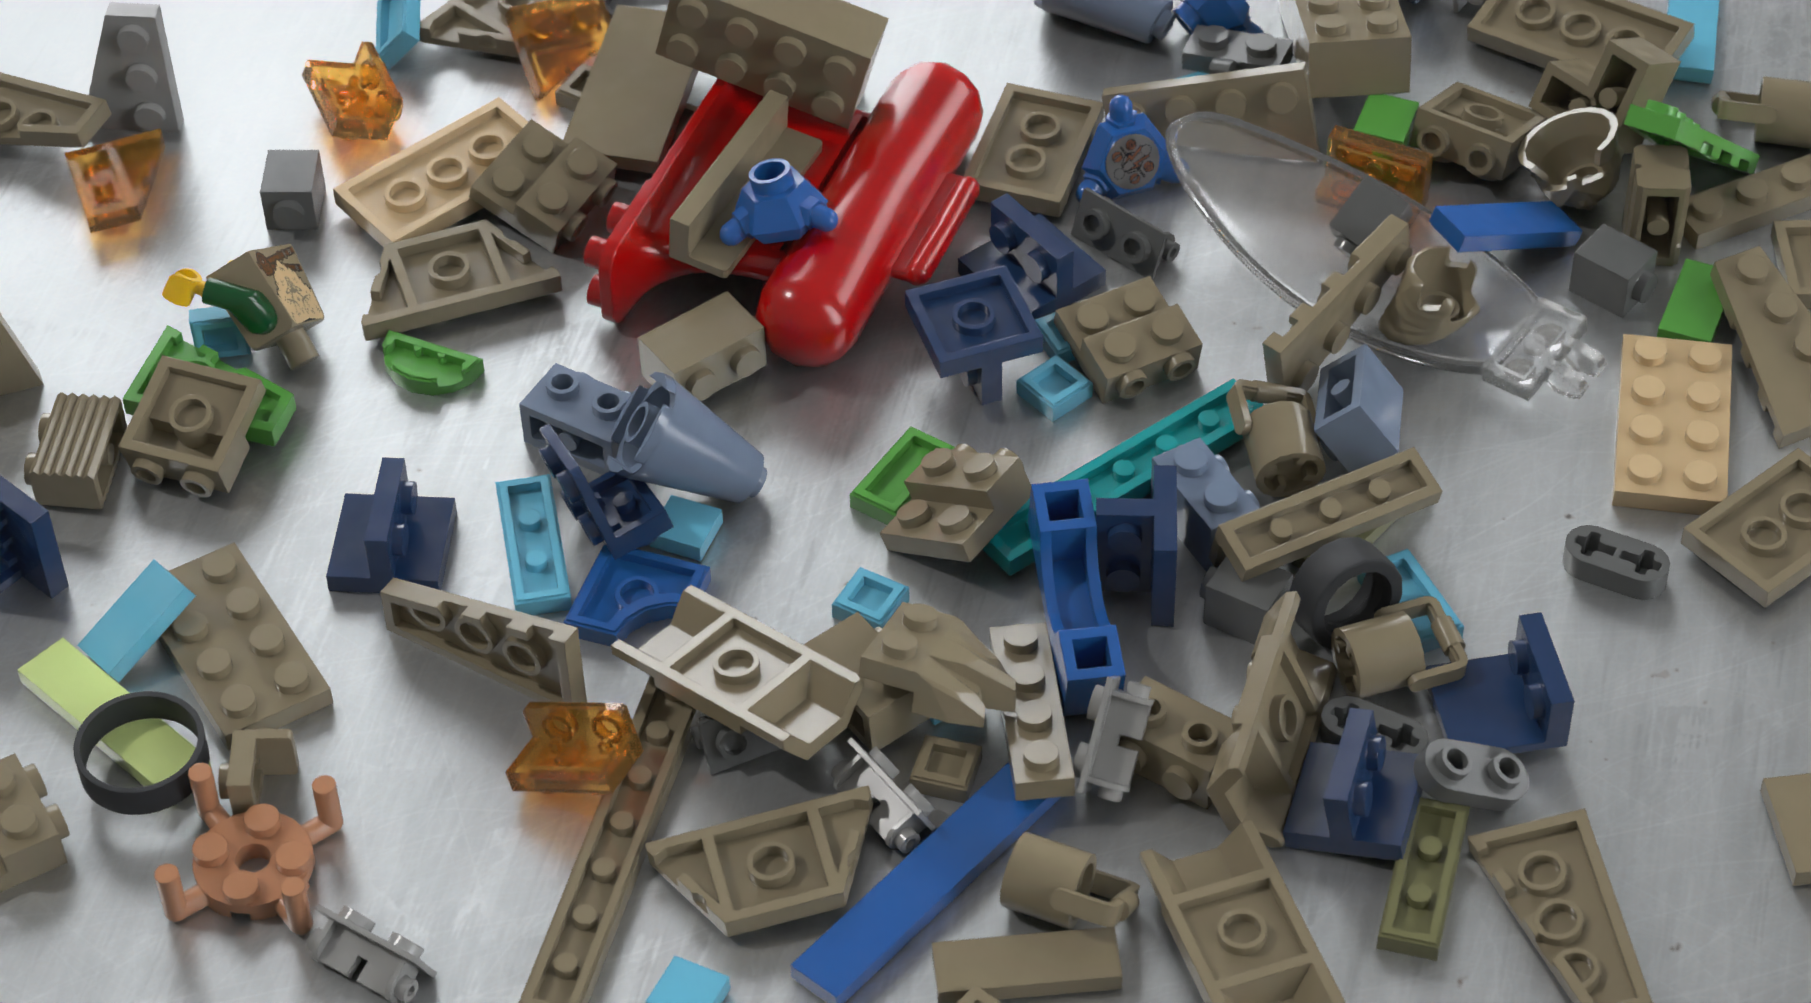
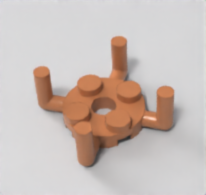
M197 763L191 766L188 776L197 812L210 830L196 838L192 845V867L196 885L184 891L178 868L173 864H163L155 870L154 877L166 918L172 922H179L208 906L216 913L232 918L231 912L250 914L251 920L267 919L279 915L293 933L297 935L307 934L313 927V918L307 896V891L310 887L309 879L313 869L315 870L313 845L338 832L343 826V815L335 779L329 775H322L314 779L312 790L318 816L300 825L289 816L279 813L275 806L266 803L253 805L246 812L230 816L220 804L211 766L206 763ZM254 858H263L269 861L265 868L257 872L240 870V867L246 861Z

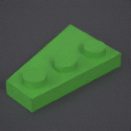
M167 325L122 398L126 414L134 415L161 356L164 355L260 379L266 392L245 438L247 441L275 447L297 409L294 394L246 367L240 369L233 368L219 359L218 352L204 344L199 348L183 340L182 332Z

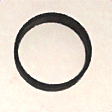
M156 691L133 692L102 704L83 721L77 731L73 746L77 770L87 795L95 803L107 810L128 815L159 812L183 801L193 793L188 776L190 767L197 763L209 765L210 760L203 723L196 710L179 697ZM148 718L166 719L185 726L197 737L196 748L189 761L169 778L152 785L133 788L113 786L95 778L86 769L89 755L99 740L113 729L131 721Z

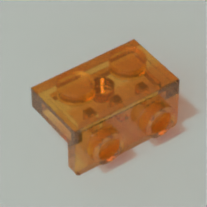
M361 42L353 63L307 59L302 77L331 136L344 140L388 141L394 123L402 115L403 99L373 42Z
M1335 125L1328 136L1325 176L1314 192V203L1339 211L1362 179L1368 174L1410 204L1413 212V217L1408 222L1410 231L1428 202L1433 154Z
M529 702L523 709V715L532 738L506 770L505 774L512 791L540 792L543 794L556 792L589 793L591 795L612 794L644 750L628 708L623 703Z

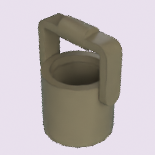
M1763 76L1759 95L1718 91L1712 97L1711 107L1717 118L1755 123L1753 142L1811 149L1810 81Z
M1237 380L1227 393L1226 399L1235 432L1238 435H1243L1257 488L1263 494L1272 497H1289L1316 486L1323 479L1326 467L1319 444L1320 438L1314 431L1316 411L1310 394L1304 389L1259 380ZM1246 400L1264 403L1265 405L1250 413Z
M1424 596L1383 607L1374 614V618L1335 628L1331 634L1333 661L1338 670L1337 675L1341 685L1348 696L1363 699L1406 686L1412 692H1417L1454 682L1465 676L1468 657L1464 651L1466 645L1452 617L1445 614L1440 602L1432 596ZM1424 615L1428 616L1431 622V629L1444 655L1451 661L1449 664L1425 670L1424 651L1419 634L1411 620Z
M1024 832L1014 846L1007 863L1000 890V904L1004 908L1067 929H1073L1079 919L1104 927H1114L1119 922L1126 920L1137 910L1140 903L1138 897L1140 886L1133 881L1097 870V858L1093 853L1030 832ZM1091 892L1109 898L1111 900L1109 902H1105L1090 897L1089 895Z

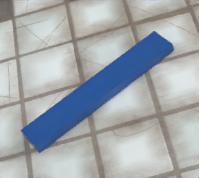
M1008 762L790 965L791 978L826 1003H845L1062 797L1016 801L1010 764Z

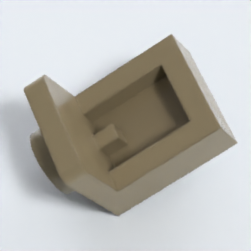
M273 728L233 730L229 763L220 764L218 774L220 798L229 799L233 815L246 812L253 805L261 804L264 775H295L298 773L299 758L293 731L290 729Z

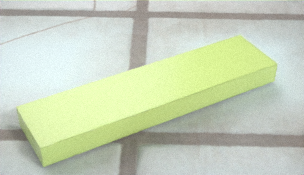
M63 637L17 669L21 683L77 730L96 708L111 699L129 694L125 688ZM157 718L140 719L125 723L107 733L96 744L100 750L143 786L158 783L178 772L189 761L196 748L166 722Z

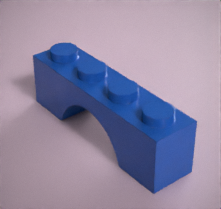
M1087 478L1031 484L1028 526L1063 716L1087 714L1090 699L1097 684L1105 686L1107 677L1116 675L1121 677L1118 689L1124 690L1126 677L1116 625H1111L1108 620L1102 595L1097 550V523L1089 482Z

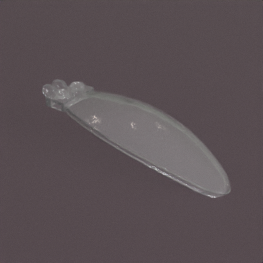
M1198 111L1177 119L1168 126L1165 140L1172 167L1184 190L1218 237L1262 283L1295 309L1302 302L1313 307L1317 303L1321 292L1322 282L1333 271L1340 272L1343 275L1348 271L1349 258L1333 245L1337 238L1333 236L1328 224L1366 174L1282 135L1220 113ZM1377 180L1411 206L1413 217L1408 223L1412 256L1426 247L1451 246L1429 222L1433 211ZM1452 246L1450 247L1449 259L1451 262L1469 264L1470 260L1476 263L1478 271L1474 279L1472 295L1480 307V312L1464 327L1446 338L1429 345H1403L1388 340L1379 330L1378 321L1396 292L1403 272L1398 276L1391 275L1383 285L1380 298L1373 310L1367 315L1361 313L1350 327L1351 330L1347 340L1361 346L1367 344L1373 351L1417 365L1457 373L1482 375V381L1526 401L1533 397L1545 381L1554 392L1562 396L1566 395L1569 399L1579 400L1589 387L1585 376L1581 374L1585 373L1592 378L1594 376L1598 377L1607 365L1603 354L1599 350L1579 341L1587 332V316L1541 296L1538 298L1526 283L1489 251L1458 253ZM1564 359L1569 366L1562 364V360Z

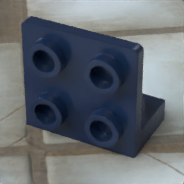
M1542 612L1519 615L1516 638L1508 642V654L1469 659L1465 676L1462 679L1428 688L1444 738L1500 747L1513 754L1564 747L1568 744L1575 701ZM1449 663L1428 665L1425 667V670L1446 665Z

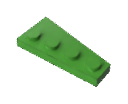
M1648 99L1645 108L1630 104L1624 125L1654 145L1682 146L1687 148L1688 155L1754 174L1760 155L1700 128V124L1686 117V114L1678 111V108Z

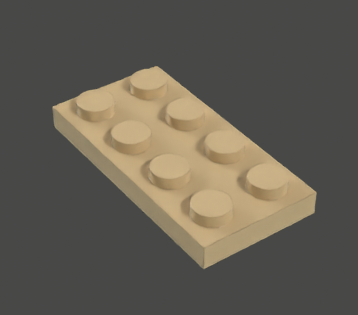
M498 97L333 188L335 204L383 247L385 244L444 230L483 208V206L469 197L471 185L523 129L528 121Z
M1623 334L1620 356L1612 506L1703 515L1728 497L1732 372L1731 344Z

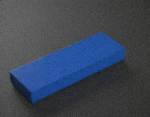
M1552 201L1435 206L1429 222L1458 253L1576 246L1583 232Z

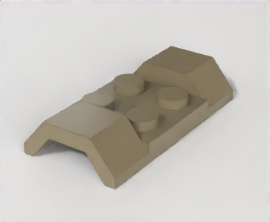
M693 585L683 590L670 625L640 648H636L620 639L611 645L613 655L654 677L657 688L739 734L749 730L775 746L805 760L812 757L847 728L864 686L863 678L859 677L855 672Z
M1297 591L1286 592L1264 615L1251 654L1252 661L1247 666L1246 683L1239 704L1232 711L1231 721L1234 733L1221 745L1206 789L1229 831L1233 832L1241 822L1253 820L1265 845L1271 848L1283 847L1284 826L1310 742H1316L1320 729L1322 710L1328 703L1338 671L1334 662L1298 648L1290 632L1301 600Z
M1253 820L1241 822L1217 848L1173 861L1152 849L1139 852V860L1161 904V914L1204 1003H1346Z

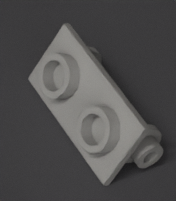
M1116 675L1107 677L1105 686L1097 684L1094 688L1087 712V719L1095 721L1089 744L1081 742L1077 749L1073 762L1074 776L1080 778L1076 793L1083 794L1091 791L1092 784L1100 786L1098 797L1121 802L1123 792H1130V785L1139 751L1118 746L1121 735L1143 740L1154 700L1149 698L1151 687L1141 683L1128 681L1126 691L1118 689L1121 677Z
M851 737L847 742L858 754L851 761L842 760L834 766L831 772V776L834 778V788L840 793L869 785L873 805L877 801L881 803L871 812L869 824L885 840L890 849H900L903 853L912 851L920 841L918 834L924 828L928 827L932 832L937 829L927 818L935 808L912 783L902 791L892 781L900 771L877 746L867 754Z
M319 904L316 907L318 912L328 918L324 928L314 929L306 942V948L312 952L313 960L318 963H323L351 979L362 959L368 961L356 981L392 1003H397L400 1000L408 1003L413 999L419 986L418 981L415 980L419 971L433 978L436 976L437 972L420 960L424 949L395 932H392L387 941L371 933L376 924L375 922L345 905L339 915Z

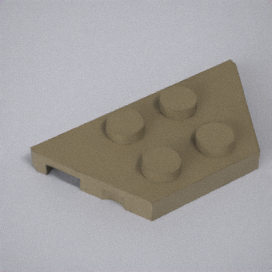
M449 0L420 21V42L520 58L587 9L588 0Z
M486 219L385 244L379 261L381 271L374 277L370 290L372 302L368 314H363L361 319L363 336L365 341L386 336L388 330L400 333L562 291L561 275L553 266L545 270L533 262L529 249L517 241L507 239L503 235L502 230Z
M869 785L648 842L645 843L649 863L727 937L846 907L873 808Z

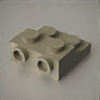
M1457 81L1418 107L1409 145L1418 148L1422 154L1431 160L1441 163L1454 162L1465 166L1469 172L1478 178L1502 181L1521 166L1517 152L1522 140L1533 128L1546 121L1547 118L1533 109Z
M531 119L471 185L469 197L554 254L566 239L573 242L578 238L588 222V213L595 205L603 208L612 198L618 187V182L614 180L618 164L575 136L568 144Z
M1150 276L1055 311L1054 324L1064 341H1067L1070 345L1073 356L1087 379L1093 383V389L1102 404L1120 397L1124 399L1135 397L1149 386L1168 379L1171 381L1180 380L1198 368L1203 343L1178 303L1169 306Z
M162 355L118 446L131 468V473L138 479L154 485L160 484L164 477L178 480L185 490L200 497H210L213 490L229 493L250 449L245 435L264 397L266 389L260 379Z
M963 443L956 445L953 450L935 448L923 457L921 464L904 481L912 499L899 508L896 516L880 532V535L888 551L971 562L1030 498L1031 484L1021 459L1013 451L1006 448H1000L995 454L978 453L974 448Z
M15 753L0 759V893L68 863L61 839L70 836L66 821L56 803L44 807L40 798L47 796L48 793L36 765L32 763L22 767Z

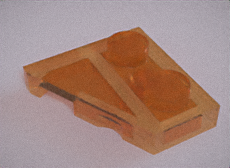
M547 0L511 6L508 9L505 18L535 101L542 100L553 87L566 77H569L582 63L598 54L611 21L604 0Z
M161 129L64 153L90 233L116 228L142 219L165 151Z

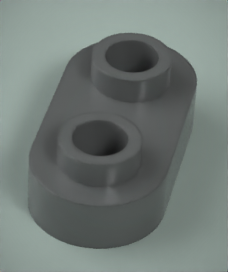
M1440 738L1432 741L1417 755L1414 761V775L1419 786L1430 797L1441 802L1503 811L1512 807L1526 794L1529 788V776L1524 764L1512 752L1500 747Z

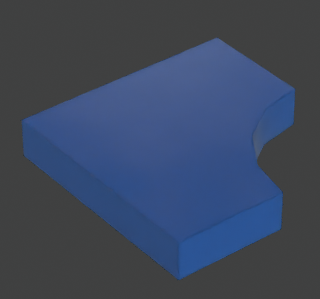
M603 545L563 624L578 627L579 639L611 647L618 639L624 641L630 633L647 623L672 619L682 592L688 586L693 585L706 592L711 582L710 567L639 549H634L615 560L606 546Z

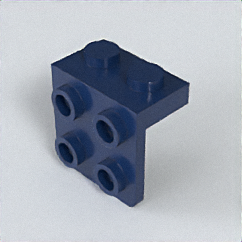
M547 424L539 429L547 445L538 449L549 472L554 479L557 478L563 489L560 491V494L574 519L579 521L593 546L603 542L616 560L636 548L651 544L659 535L674 527L666 510L646 482L623 478L609 471L588 483L579 465L551 425Z

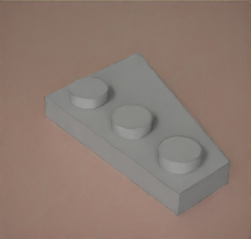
M109 2L88 93L90 96L105 99L112 113L100 129L180 133L184 117L160 4Z

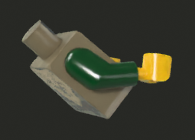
M291 244L247 251L206 276L207 281H202V276L195 270L183 268L169 276L165 284L162 296L173 304L188 307L195 294L202 296L204 304L227 310L253 350L257 351L278 346L291 371L307 365L320 356L306 331L324 320V313Z

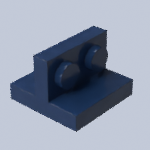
M1008 193L991 202V227L989 228L991 240L958 258V274L960 276L1007 265L1034 319L1052 314L1060 308L1069 306L1106 285V270L1043 215L1039 213L1033 216Z
M1007 265L905 290V307L940 379L960 374L965 387L973 386L981 405L1002 400V362L1043 352V335Z
M382 457L374 494L345 493L326 574L329 591L380 593L393 577L441 590L457 516L455 498L418 496L416 482L408 481L405 458Z
M1154 465L1152 499L1096 498L1099 574L1102 591L1151 592V626L1174 627L1177 570V466Z
M0 475V593L23 577L52 599L66 589L69 584L49 511Z
M1350 708L1339 745L1310 742L1283 830L1286 847L1388 860H1403L1418 803L1423 792L1415 778L1413 769L1414 761L1418 754L1386 750L1385 736L1377 735L1374 710Z

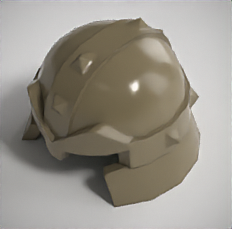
M1596 107L1568 110L1542 122L1533 128L1522 140L1517 152L1520 164L1531 173L1530 176L1535 179L1540 190L1556 206L1562 207L1565 205L1567 207H1576L1578 210L1586 209L1591 211L1593 206L1598 205L1599 201L1609 195L1616 187L1620 176L1622 156L1625 152L1618 144L1619 125L1616 115L1607 109Z

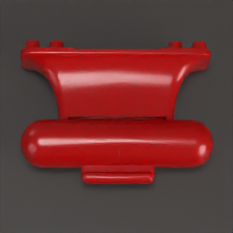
M920 61L900 72L889 83L872 112L857 109L848 129L788 106L787 127L822 141V152L804 174V177L828 200L827 206L838 215V224L835 229L829 232H823L813 227L800 239L763 244L756 239L730 273V275L766 282L761 291L755 317L764 326L765 342L774 354L797 367H824L839 360L855 345L894 278L909 282L914 286H923L931 279L980 192V186L976 179L971 176L955 174L978 135L984 112L978 89L964 73L946 62ZM717 78L652 178L645 181L631 204L628 205L616 201L611 206L606 222L607 231L611 234L608 239L593 235L586 245L583 259L585 266L599 270L598 274H595L590 281L587 290V303L601 308L603 319L613 323H620L624 321L644 294L655 286L681 276L708 273L669 257L670 218L764 96Z

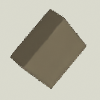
M925 734L909 778V784L912 783L923 795L965 803L969 798L982 761V746Z

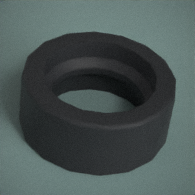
M1359 537L1336 539L1321 546L1309 556L1295 574L1289 592L1297 591L1301 598L1295 621L1315 642L1332 651L1331 634L1333 629L1372 619L1379 609L1400 602L1402 597V576L1395 565L1372 543ZM1366 573L1362 586L1354 598L1340 610L1325 615L1328 603L1336 591L1349 579Z

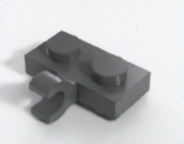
M1197 25L1182 50V69L1215 74L1290 64L1293 58V40L1277 38L1266 33L1252 34L1227 30L1217 25Z

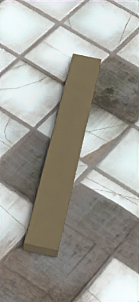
M652 676L649 677L519 1003H589L646 857L645 843L651 842L691 741L690 728L697 725L701 712L657 688Z

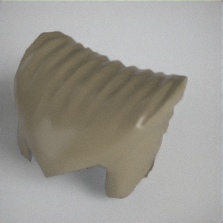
M1441 245L1426 247L1409 257L1396 292L1378 321L1379 330L1388 340L1403 345H1429L1446 338L1464 327L1480 312V307L1472 295V287L1478 271L1476 263L1470 260L1469 264L1451 262L1449 259L1451 246Z

